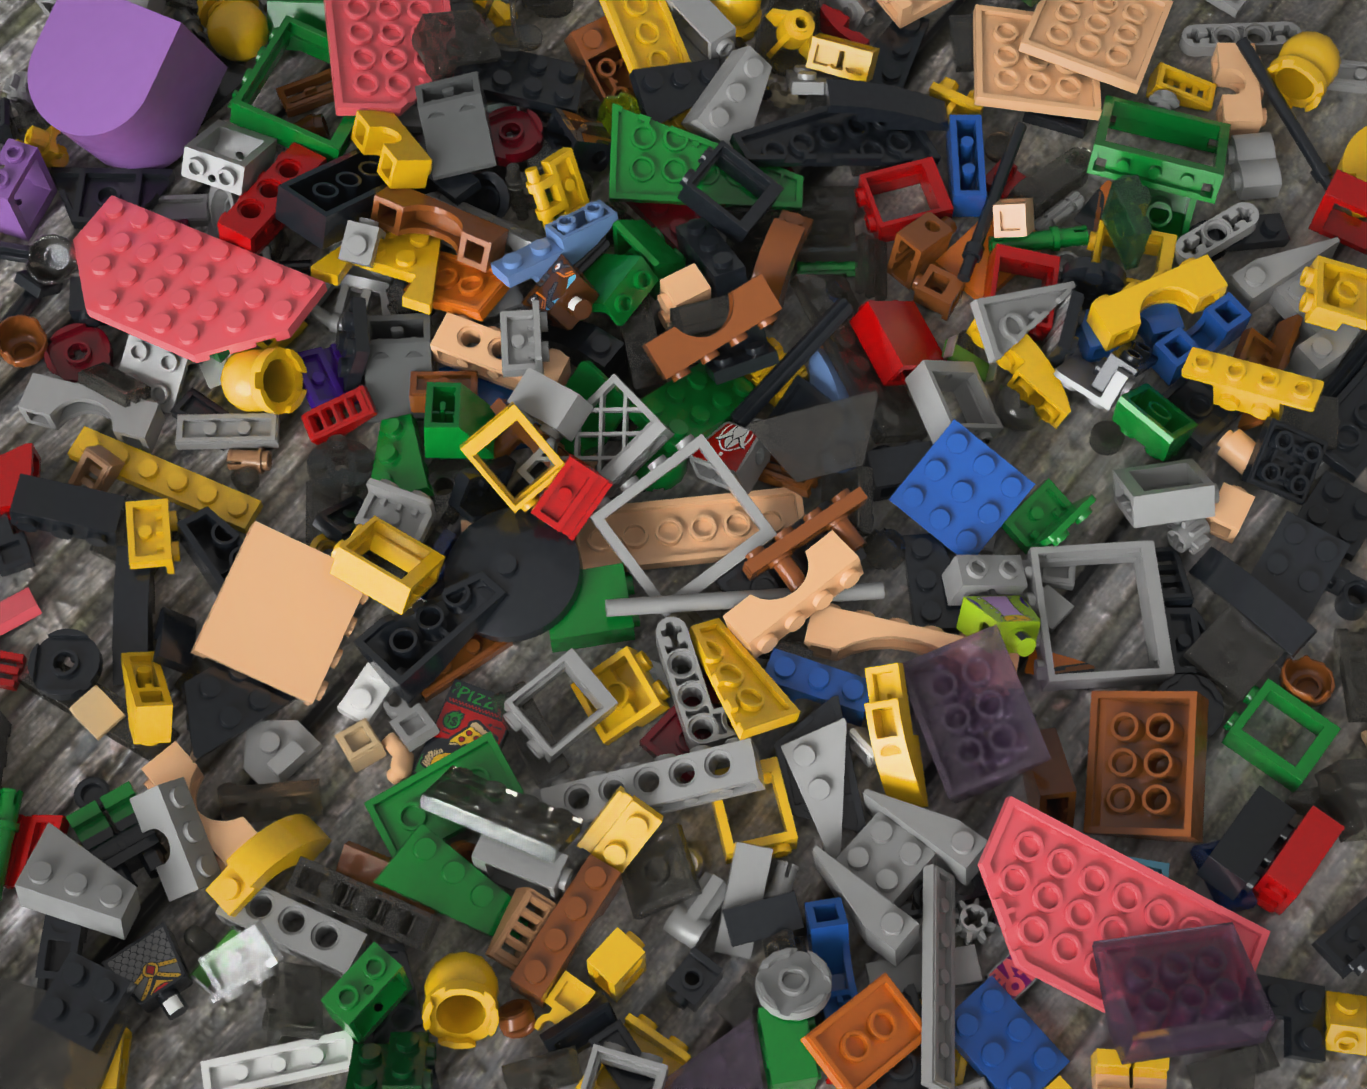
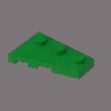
M412 414L381 420L371 478L379 481L387 479L397 484L401 489L409 492L418 490L428 496H432L434 492L427 476L429 474L428 466L423 459V445L418 423Z

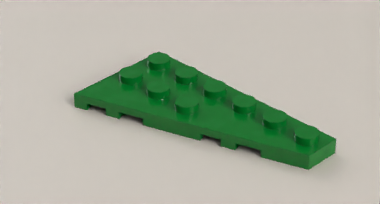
M613 103L608 201L685 205L678 199L683 188L679 184L690 168L696 171L701 165L698 160L709 146L715 149L718 143L680 128L667 126L651 120V117L641 113L638 115ZM715 166L697 187L722 207L751 208L759 199L718 166ZM758 167L784 188L770 209L801 211L803 204V176L781 167Z

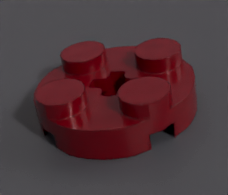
M505 106L489 113L498 165L507 167L513 163L525 161L541 153L543 150V125L538 115L533 111L526 109V113L517 111V106ZM512 132L513 134L518 135L515 137H507L506 133Z
M73 323L57 330L50 338L51 344L44 353V360L50 373L74 383L84 381L93 384L113 370L112 360L114 353L107 335L100 328L87 327L85 323ZM75 351L87 352L84 358L72 360L75 357Z

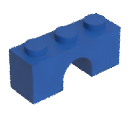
M1228 292L1205 308L1200 319L1190 329L1184 331L1179 326L1157 341L1153 346L1152 354L1158 358V361L1151 368L1170 386L1182 377L1181 370L1192 347L1216 353L1242 335L1252 314Z
M1161 303L1144 309L1140 313L1141 324L1137 334L1141 336L1147 346L1153 349L1157 341L1179 326L1184 330L1185 326L1177 305ZM1087 309L1082 324L1079 328H1076L1075 336L1079 337L1078 347L1082 358L1092 363L1100 361L1103 357L1108 359L1109 355L1120 348V346L1107 352L1104 350L1086 321L1090 310Z
M776 648L772 650L765 671L794 704L796 699H808L822 705L832 696L838 695L843 718L845 717L846 722L859 727L862 726L866 715L864 704L869 703L865 677Z

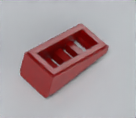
M362 385L301 415V419L311 442L325 449L378 413L367 387ZM356 401L359 402L362 409L359 413L354 405ZM345 408L350 416L348 418L345 417L343 412ZM333 416L335 417L337 422L335 424H333L331 420V417Z

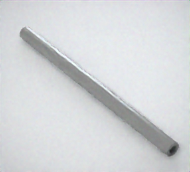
M883 582L856 583L853 587L841 591L833 598L832 602L884 599ZM788 588L605 599L606 617L732 609L749 595L761 599L774 600L786 597L791 592Z

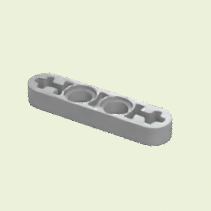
M1287 21L1194 24L1184 28L1179 40V47L1188 56H1213L1217 42H1219L1217 39L1219 35H1227L1232 39V43H1236L1244 37L1248 38L1250 34H1257L1263 38V42L1255 43L1258 55L1279 54L1283 44L1287 41L1286 37L1289 39L1302 31L1296 24Z

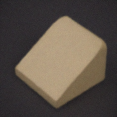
M97 685L93 686L69 708L73 716L98 741L126 717Z
M366 718L334 735L356 773L386 756L382 743Z

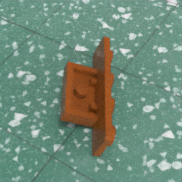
M1296 314L1280 321L1275 328L1271 341L1252 327L1244 330L1233 357L1284 371L1290 362L1289 355L1293 344L1300 336L1299 329L1303 317ZM1243 412L1237 428L1246 431L1261 426L1265 420Z

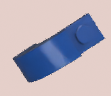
M841 897L804 902L809 951L816 953L827 963L832 975L831 997L825 1008L820 1011L821 1018L824 1020L858 994L851 962L848 920Z

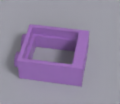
M8 138L0 151V166H5L3 169H0V232L29 242L58 190L38 147Z

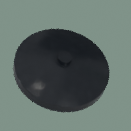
M511 508L501 509L481 517L458 537L449 552L445 564L444 589L483 571L506 592L507 596L476 631V634L498 642L524 641L547 632L557 625L570 611L578 597L582 584V558L574 540H570L568 536L558 532L531 514V508L525 512L520 508L516 513Z

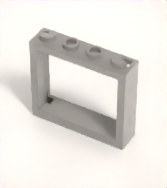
M692 434L685 437L675 445L678 450L668 459L664 454L647 466L651 472L640 480L636 475L631 477L619 487L622 491L620 495L613 500L609 496L603 498L594 510V514L590 516L592 523L648 597L662 595L605 519L698 450L701 451L759 531L673 595L700 593L744 560L750 551L760 545H764L777 535L776 531L703 434L696 438ZM660 613V614L663 616V618H666V617L669 616L671 613Z
M1154 540L1030 547L1024 560H1022L1028 584L1025 600L1040 618V628L1036 640L1037 659L1034 661V675L1037 681H1041L1042 692L1162 684L1165 680L1173 677L1175 669ZM1133 562L1150 668L1055 674L1040 568Z

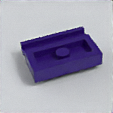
M335 343L325 349L318 347L297 352L302 357L307 368V373H302V389H307L305 397L311 409L349 392L344 391L343 377H338V361L342 356L339 350H336Z

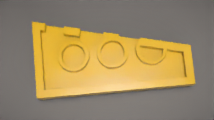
M720 618L690 627L689 635L694 650L739 740L797 722L801 711Z

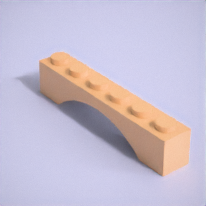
M830 603L823 610H817L810 616L803 646V654L832 661H839L850 655L869 650L894 649L913 652L929 657L948 667L974 693L1005 699L1007 695L1011 696L1020 657L1017 653H989L963 633L955 635L946 633L936 626L919 627L910 625L908 621L901 618H891L889 620L879 618L865 610H857L855 612L843 610L840 606Z

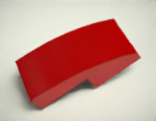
M826 4L820 7L819 28L822 33L869 45L870 40L865 38L863 34L849 29L850 17L839 9H833Z

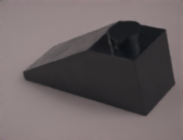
M579 320L573 329L567 331L548 324V332H542V341L549 342V349L554 348L562 351L566 356L570 357V363L575 367H578L581 362L589 360L610 378L625 364L624 343L596 325Z

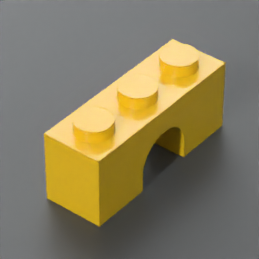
M357 110L350 139L363 155L380 156L377 173L390 189L425 188L428 176L432 171V159L397 116L392 112Z

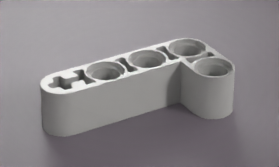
M674 616L662 619L656 627V647L689 750L700 745H709L711 747L723 745L727 739L738 737L735 730L728 726L730 720L723 706L713 709L685 622ZM668 635H673V638L677 639V649L674 651ZM678 665H685L691 669L686 674H678L673 671ZM688 697H696L701 703L695 707L685 705L683 701ZM699 729H705L712 735L707 739L701 740L697 739L693 733Z

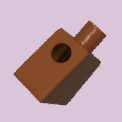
M926 212L898 231L886 272L908 290H911L918 273L924 274L930 263L935 265V261L947 251L952 234L957 230L954 220L948 216L939 219L932 212Z

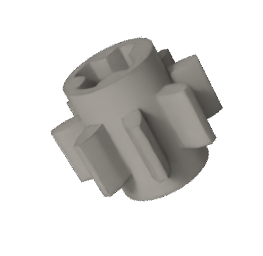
M20 71L17 74L13 73L12 79L7 78L3 88V92L7 93V99L10 100L11 106L20 111L35 109L28 89V72Z
M1205 518L1167 524V527L1170 529L1167 532V539L1170 545L1178 552H1184L1188 549L1194 555L1202 550L1205 544L1210 541V538L1207 536L1210 533V526Z
M976 898L974 903L966 905L961 900L957 906L961 914L955 913V937L960 935V937L965 939V946L976 939L982 945L985 944L987 937L984 931L993 932L996 924L988 921V917L993 909H984L980 906L979 898ZM967 917L971 921L975 919L979 921L977 928L974 924L968 926L965 924Z

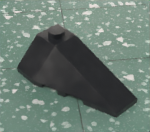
M481 571L445 588L442 594L425 602L422 599L416 601L412 608L408 609L403 615L397 614L392 616L391 613L380 618L353 642L382 680L409 704L435 681L504 600L507 594Z

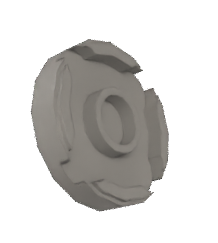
M785 948L773 952L762 961L756 975V994L760 1004L771 1015L783 1020L800 1021L815 1016L825 1008L831 997L832 975L827 963L816 953L807 950V953L797 951V948Z

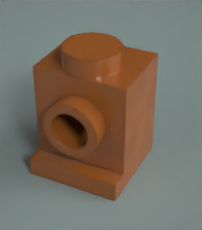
M930 263L925 273L919 272L912 284L911 290L915 291L913 301L942 315L941 319L947 321L962 298L965 282L960 281L956 275Z

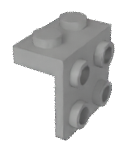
M129 334L114 389L135 398L149 397L159 403L164 413H171V409L178 403L189 364H202L203 362H193Z
M1074 355L1057 367L1053 374L1061 381L1063 387L1071 391L1080 392L1088 397L1087 400L1090 404L1100 409H1107L1108 411L1117 404L1118 399L1123 394L1139 387L1146 377L1144 372L1135 377L1120 367L1116 370L1105 391L1100 393L1091 387L1096 378V375L1093 374L1096 366L1077 355Z

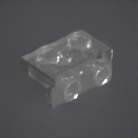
M261 920L198 959L217 991L208 997L211 1004L224 997L227 1003L247 991L244 984L250 980H253L255 985L260 984L275 974L272 967L284 959Z

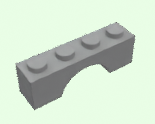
M32 373L18 405L27 423L59 430L67 421L80 415L96 414L103 416L112 422L113 432L117 440L148 453L153 452L166 420L159 403L149 397L135 398L127 396L116 389L106 391L95 388L84 381H78L77 383L66 381L60 376L51 373L46 375Z

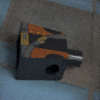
M554 108L544 130V138L555 153L563 147L572 148L579 170L604 171L610 161L611 136L603 124L595 119Z

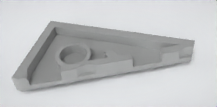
M1074 281L978 298L971 302L972 312L989 364H993L1001 359L1013 345L1018 343L1050 311L1064 301L1072 292V289L1076 287Z
M845 717L781 745V749L826 851L834 859L841 854L847 730Z

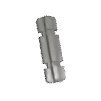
M1078 191L1070 192L1065 196L1066 200H1060L1044 213V217L1040 216L1034 221L1035 231L1049 230L1050 226L1058 227L1072 216L1071 212L1075 213L1083 207L1085 198Z

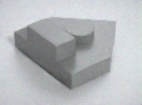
M263 720L246 730L243 769L270 796L323 747L298 720Z

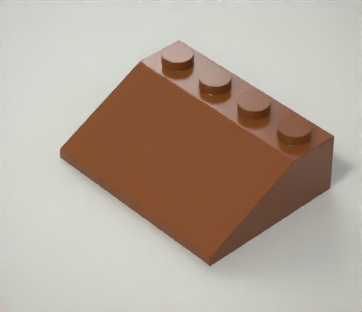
M1091 691L1084 815L1085 834L1166 842L1203 843L1209 699L1198 691Z

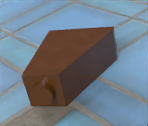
M1056 728L1020 732L1019 760L1028 805L1073 828L1077 790Z

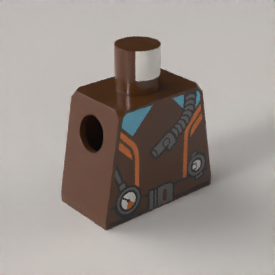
M561 254L521 303L529 310H532V300H539L540 311H547L548 324L569 331L574 328L579 320H584L591 315L592 305L598 299L599 293L587 277Z

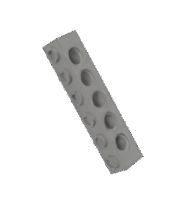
M738 737L727 739L723 745L715 747L700 745L689 750L690 753L678 756L675 754H663L657 756L653 762L645 764L630 762L621 765L620 770L608 773L606 771H593L587 773L585 778L575 781L570 779L556 780L551 783L550 787L540 789L546 829L556 839L584 833L609 801L612 792L620 786L625 788L624 791L631 796L635 795L660 814L765 790L758 748L751 738L739 740ZM723 762L730 763V768L725 774L715 775V769L719 764ZM695 771L694 778L689 783L680 784V778L683 773ZM659 779V785L656 790L645 792V787L649 781ZM583 796H589L588 804L582 809H576L577 801Z

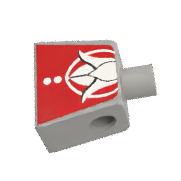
M756 417L746 427L725 422L706 438L747 494L752 490L771 456L764 439L769 428L764 421ZM700 450L689 457L697 478L729 490Z

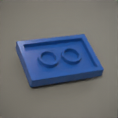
M992 975L955 1008V1049L980 1077H985L986 1083L991 1089H1043L1070 1062Z

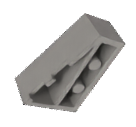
M750 45L732 50L683 119L681 125L690 133L718 144L723 140L732 147L729 141L733 133L754 127L772 66Z

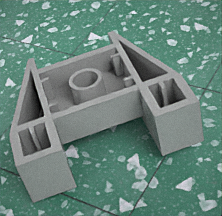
M1338 237L1257 258L1230 276L1225 294L1230 292L1250 313H1253L1269 302L1284 319L1296 314L1302 316L1303 321L1299 330L1304 342L1296 347L1288 367L1295 374L1321 381L1337 369L1364 330L1342 323L1334 331L1306 323L1305 312L1299 311L1301 297L1306 292V287L1300 285L1302 271L1306 266L1310 267L1318 255L1332 259L1341 241Z
M866 789L863 792L865 812L873 818L836 859L815 845L813 848L815 868L836 898L841 897L846 914L866 944L897 967L920 940L919 923L901 910L900 907L922 883L923 866L938 865L967 886L980 871L977 864L987 840L960 820Z

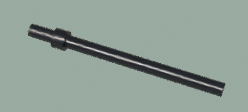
M1248 38L1240 39L1236 42L1238 49L1312 169L1310 174L1317 184L1320 183L1326 192L1333 179L1332 175L1334 173L1327 162L1323 163Z
M1022 122L1014 124L972 239L965 245L962 253L964 260L957 276L962 282L970 281L976 263H979L985 251L983 244L993 220V204L999 201L1027 129V126Z

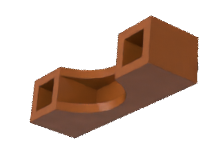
M387 186L374 196L371 220L379 222L378 227L398 236L404 234H425L437 237L455 249L457 261L485 273L491 268V262L504 256L509 233L507 228L413 189H390Z
M762 273L728 293L729 311L722 327L714 334L707 337H694L681 332L674 326L642 345L663 381L670 377L673 382L678 381L691 373L688 367L691 364L700 360L702 365L720 355L717 349L729 342L730 346L733 347L749 337L746 331L758 325L761 330L777 320L775 313L780 311L782 307Z
M591 854L588 856L509 980L512 990L544 1009L546 1006L545 999L565 972L580 941L591 925L605 913L621 888L622 874L620 871Z

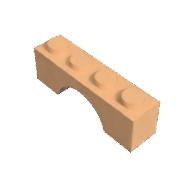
M833 530L805 551L808 559V572L804 582L796 591L786 597L774 600L761 599L749 595L723 615L727 628L754 659L772 651L778 644V641L788 633L800 629L807 618L817 610L825 609L836 595L844 589L853 587L859 581L860 576L864 574L859 556Z
M176 741L141 768L148 778L143 783L147 789L184 777L221 873L228 866L226 860L247 840L258 833L244 817L229 821H217L205 817L198 811L197 793L205 777L195 762L193 763L191 757Z

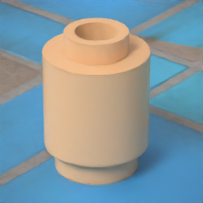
M1238 429L1236 432L1229 430L1217 443L1220 447L1217 454L1243 475L1256 442L1241 429Z

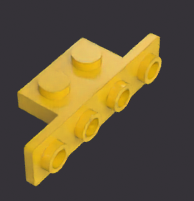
M1197 347L1191 348L1181 370L1183 378L1213 385V404L1219 405L1228 411L1237 410L1248 413L1261 420L1272 417L1280 421L1284 412V405L1313 412L1324 389V382L1321 380Z

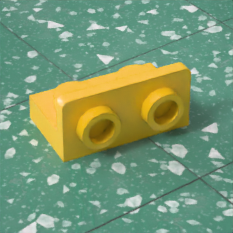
M168 498L125 502L130 570L166 566L168 574H175L174 562H181L179 541H173L172 532L178 531L177 511H170Z

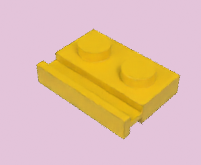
M622 786L616 790L579 838L576 845L620 871L621 874L663 822L664 817L635 795L631 796Z

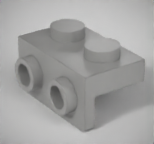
M532 300V310L500 311L503 377L523 376L528 367L544 375L543 362H550L549 342L542 341V332H548L547 311H540L539 300Z
M369 478L366 484L368 494L354 520L355 526L359 524L364 525L375 515L423 543L436 516L433 500L421 491L413 490L409 492L401 489L390 480L381 479L379 481Z

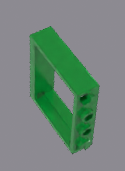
M286 15L279 28L273 27L267 47L262 46L258 51L254 68L246 70L242 79L241 89L233 91L232 99L228 104V107L231 108L230 122L276 138L278 144L287 148L293 142H296L326 157L328 163L345 155L352 143L350 138L356 116H344L331 140H328L252 106L288 46L330 64L327 33Z
M1106 95L1086 173L1215 204L1224 176L1231 124ZM1111 115L1116 116L1115 122L1110 121ZM1108 128L1214 153L1213 166L1105 141ZM1209 140H1216V146L1208 145ZM1097 157L1107 159L1105 167L1095 164ZM1203 183L1211 184L1210 192L1201 190Z

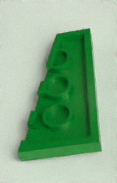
M423 823L417 826L373 881V883L395 891L405 898L435 910V912L467 925V927L493 938L512 898ZM521 916L519 917L518 922L528 926L529 921ZM513 930L509 934L516 939L521 936Z

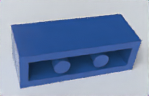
M949 115V128L946 131L949 198L954 208L952 217H980L987 198L982 115Z

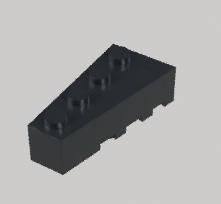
M207 506L177 522L180 543L216 596H218L244 540L240 538V534Z

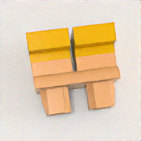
M1097 1048L1091 1055L1092 1089H1166L1170 1054L1135 1051L1131 1055V1051Z

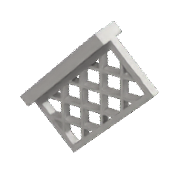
M613 374L587 400L593 407L599 403V408H593L591 413H599V432H581L580 428L575 436L574 445L575 457L581 461H598L597 472L613 482L604 498L606 496L611 498L620 489L619 487L629 480L674 435L616 374ZM617 386L623 392V407L606 408V395ZM629 399H630L637 407H629ZM605 413H623L621 432H605ZM629 413H643L650 420L641 431H628ZM559 436L557 440L551 437L547 440L556 453L557 444L564 438L562 436ZM581 437H598V456H581ZM605 437H622V450L616 456H604ZM628 437H634V438L628 443ZM541 448L517 470L529 484L535 480L529 472L539 462H550V466L553 465V462ZM560 456V458H561L564 462H565L566 459L569 457V456ZM604 461H610V462L604 467ZM545 488L540 493H538L540 496L545 491Z

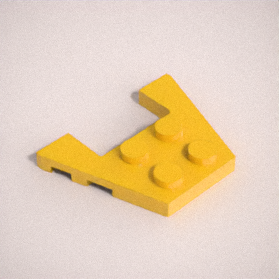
M384 230L386 237L385 239H380L373 268L338 259L341 246L314 263L310 268L311 277L339 286L352 266L411 283L402 296V306L430 315L433 307L441 239L425 234H404L398 236Z

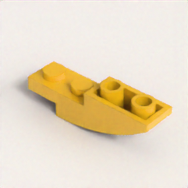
M974 319L965 333L971 337L978 347L984 349ZM1025 334L1018 343L1013 345L996 362L1001 368L1008 370L1013 375L1007 386L1012 389L1015 396L1030 405L1043 421L1050 423L1057 429L1071 412L1067 395L1061 381L1053 375L1055 370L1031 337Z
M903 663L865 668L869 703L864 704L876 765L886 796L922 808L929 807L919 735H913Z

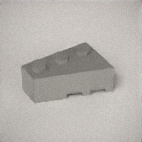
M49 822L15 883L20 906L123 940L126 939L141 909L138 889L135 885Z

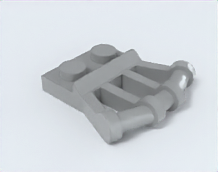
M335 243L333 250H335L342 244ZM352 266L339 286L325 282L327 292L307 318L313 317L328 327L330 332L337 333L338 330L342 331V313L346 310L351 291L361 293V298L366 299L367 316L373 296L380 297L382 315H392L389 299L395 278ZM338 288L340 291L335 309L330 314L321 308V305L333 289Z

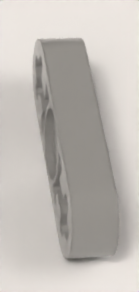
M1249 202L1236 203L1181 236L1175 246L1174 258L1176 262L1180 265L1186 259L1192 257L1197 259L1207 254L1211 258L1254 232L1259 220L1257 207ZM1238 215L1242 218L1249 217L1248 223L1244 219L1236 223ZM1212 229H1220L1225 233L1226 237L1223 240L1215 241L1208 236L1207 232ZM1184 247H1187L1189 250L1196 247L1195 254L1193 255L1191 252L1184 253Z

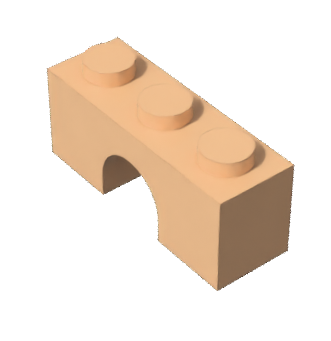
M1217 42L1211 59L1213 83L1217 84L1216 87L1230 88L1236 94H1222L1216 111V121L1231 124L1229 139H1231L1232 135L1259 133L1260 128L1265 127L1267 120V110L1262 108L1261 104L1264 90L1236 43ZM1251 43V45L1253 46L1254 50L1256 51V49H1255V43Z

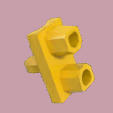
M945 77L939 84L933 81L929 88V96L945 101L948 121L949 115H982L984 106L974 105V90H970L966 96L958 92L959 84L953 79Z
M32 125L27 130L24 141L17 139V141L38 147L46 166L49 168L65 167L69 162L66 147L56 143L57 135L61 132L52 125L46 130Z

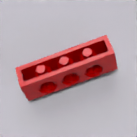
M293 142L286 151H282L277 156L276 161L267 171H263L258 176L257 181L242 196H239L238 201L231 209L222 213L217 222L219 239L259 255L285 227V224L275 218L278 185L327 163L326 157Z

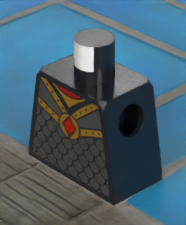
M164 922L102 962L106 969L137 984L131 996L147 1013L153 1012L161 1006L168 1019L173 1020L188 1010L189 1006L180 993L190 987L193 981L189 976L190 973L176 938Z

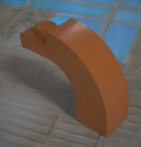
M786 210L781 212L779 218H774L751 276L752 279L762 273L782 308L794 264L812 230L814 220L799 213ZM781 310L775 313L776 317H778Z

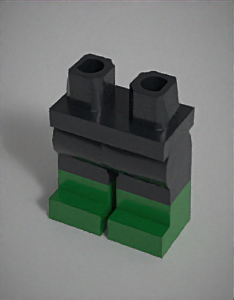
M128 781L100 797L101 802L119 832L115 833L105 812L96 800L66 816V819L87 851L138 887L132 873L144 867L151 879L159 877L156 867L166 863L164 855L168 852L161 842L156 829L142 833L129 800L138 795V793Z

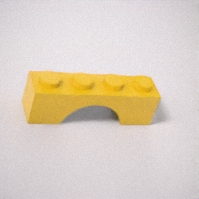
M1208 254L1197 259L1192 257L1186 259L1174 269L1156 272L1150 279L1139 284L1138 282H1132L1126 285L1120 292L1110 296L1105 294L1096 298L1091 304L1086 321L1107 352L1135 340L1141 324L1140 313L1144 309L1155 304L1168 303L1180 306L1193 315L1224 296L1228 284Z

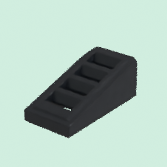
M1173 547L1155 548L1157 562L1171 561L1172 563L1158 565L1159 576L1174 574V576H1160L1164 607L1192 608L1194 597L1180 553ZM1172 587H1176V588H1177V589H1164V588H1172Z

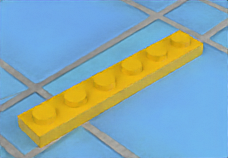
M86 426L83 427L67 452L71 460L79 462L86 447L103 446L125 463L116 479L160 498H168V501L195 513L208 506L233 529L245 534L248 533L250 526L255 522L263 508L261 500Z

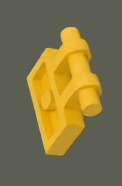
M563 147L540 161L544 174L541 176L537 166H532L525 170L528 179L526 186L529 194H533L537 206L535 213L537 219L542 221L543 226L555 221L554 217L556 215H559V217L567 215L589 203L572 148ZM548 188L553 198V201L550 203L545 192Z

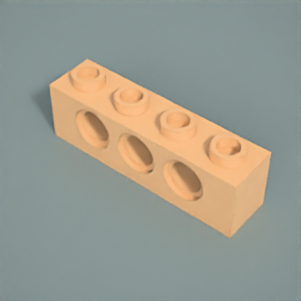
M446 313L430 344L433 361L460 371H478V378L514 391L523 376L503 377L502 359L496 358V356L501 354L500 328L495 326L486 327L466 316ZM469 343L478 344L474 347H466V345ZM550 348V362H543L544 375L565 386L571 374L570 357L558 349Z

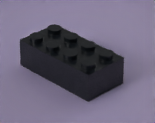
M356 149L278 185L275 218L322 250L343 240L347 221L359 222L360 217L371 219L374 196L387 187V184L377 173L380 156L363 155L359 149Z

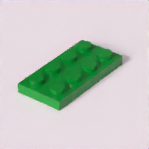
M700 362L690 369L691 373L676 382L671 380L640 400L674 433L662 446L672 456L678 451L675 445L688 435L692 434L696 438L703 434L706 438L723 423L733 421L731 413L756 386L745 376L716 385L706 373L705 366ZM629 413V419L641 429L650 422L643 413Z
M490 731L364 802V805L391 857H393L420 823H423L443 841H447L523 798L526 794L497 740Z

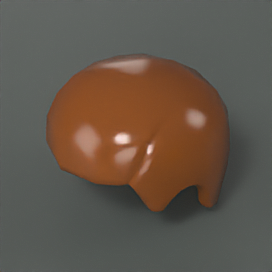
M20 314L7 317L0 323V356L6 363L14 367L25 368L36 365L44 358V353L48 349L49 343L47 342V334L36 318Z
M1304 655L1297 660H1292L1289 657L1281 669L1279 676L1280 687L1309 707H1316L1330 700L1335 689L1333 672L1323 662L1311 659L1308 655Z

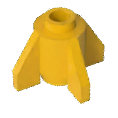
M772 8L765 17L777 27L776 38L778 40L766 54L769 59L783 47L789 50L798 49L797 51L807 60L815 29V22L813 20L815 15L811 11L806 12L802 9L788 11Z

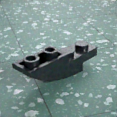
M45 914L35 978H38L33 1015L70 951L82 956L83 943H86L88 928Z

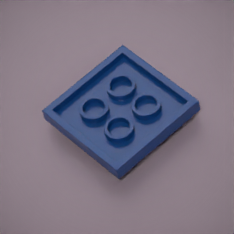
M953 419L890 496L889 500L956 555H978L1036 484L957 420Z

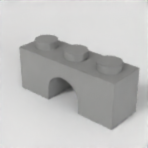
M184 777L159 784L129 799L142 833L157 829L169 841V859L166 863L156 867L169 902L208 887L221 874Z

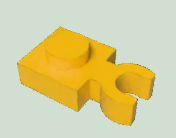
M565 970L544 1001L552 1007L550 1013L541 1015L536 1020L534 1028L541 1031L549 1021H552L554 1024L559 1023L593 1001L598 992Z

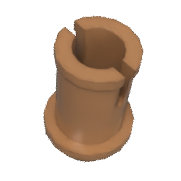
M259 447L258 450L229 449L227 461H231V463L227 464L228 470H257L259 474H263L265 471L271 470L272 453L271 451H266L264 447Z

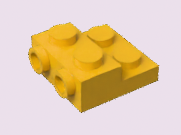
M1318 255L1310 267L1306 266L1300 277V285L1306 287V292L1302 295L1299 303V311L1305 312V322L1334 331L1342 323L1367 330V269Z
M625 646L591 670L618 702L616 710L594 727L603 744L610 745L636 726L644 727L670 709L666 701L670 697V693L661 680L654 681L649 672L653 668V664L643 650L638 652L629 646ZM574 682L570 684L587 716L589 717L597 711Z

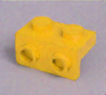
M1326 991V1050L1367 1056V996Z

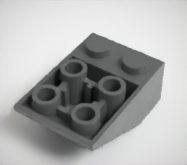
M478 71L415 86L426 149L429 157L432 159L431 172L433 180L497 166L487 100Z
M413 313L367 316L370 354L365 367V385L378 413L368 420V423H381V420L406 414H412L416 421L424 420L425 413L411 412L409 398L411 371H435L430 347L434 338L431 315Z

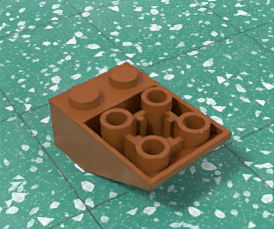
M606 16L570 32L564 42L574 62L586 66L584 78L611 117L613 103L622 106L623 109L628 111L637 107L638 103L629 77V71Z

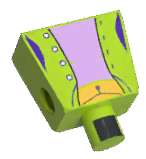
M1021 595L963 597L956 628L989 653H1017L1021 657H1027L1036 648L1040 618Z

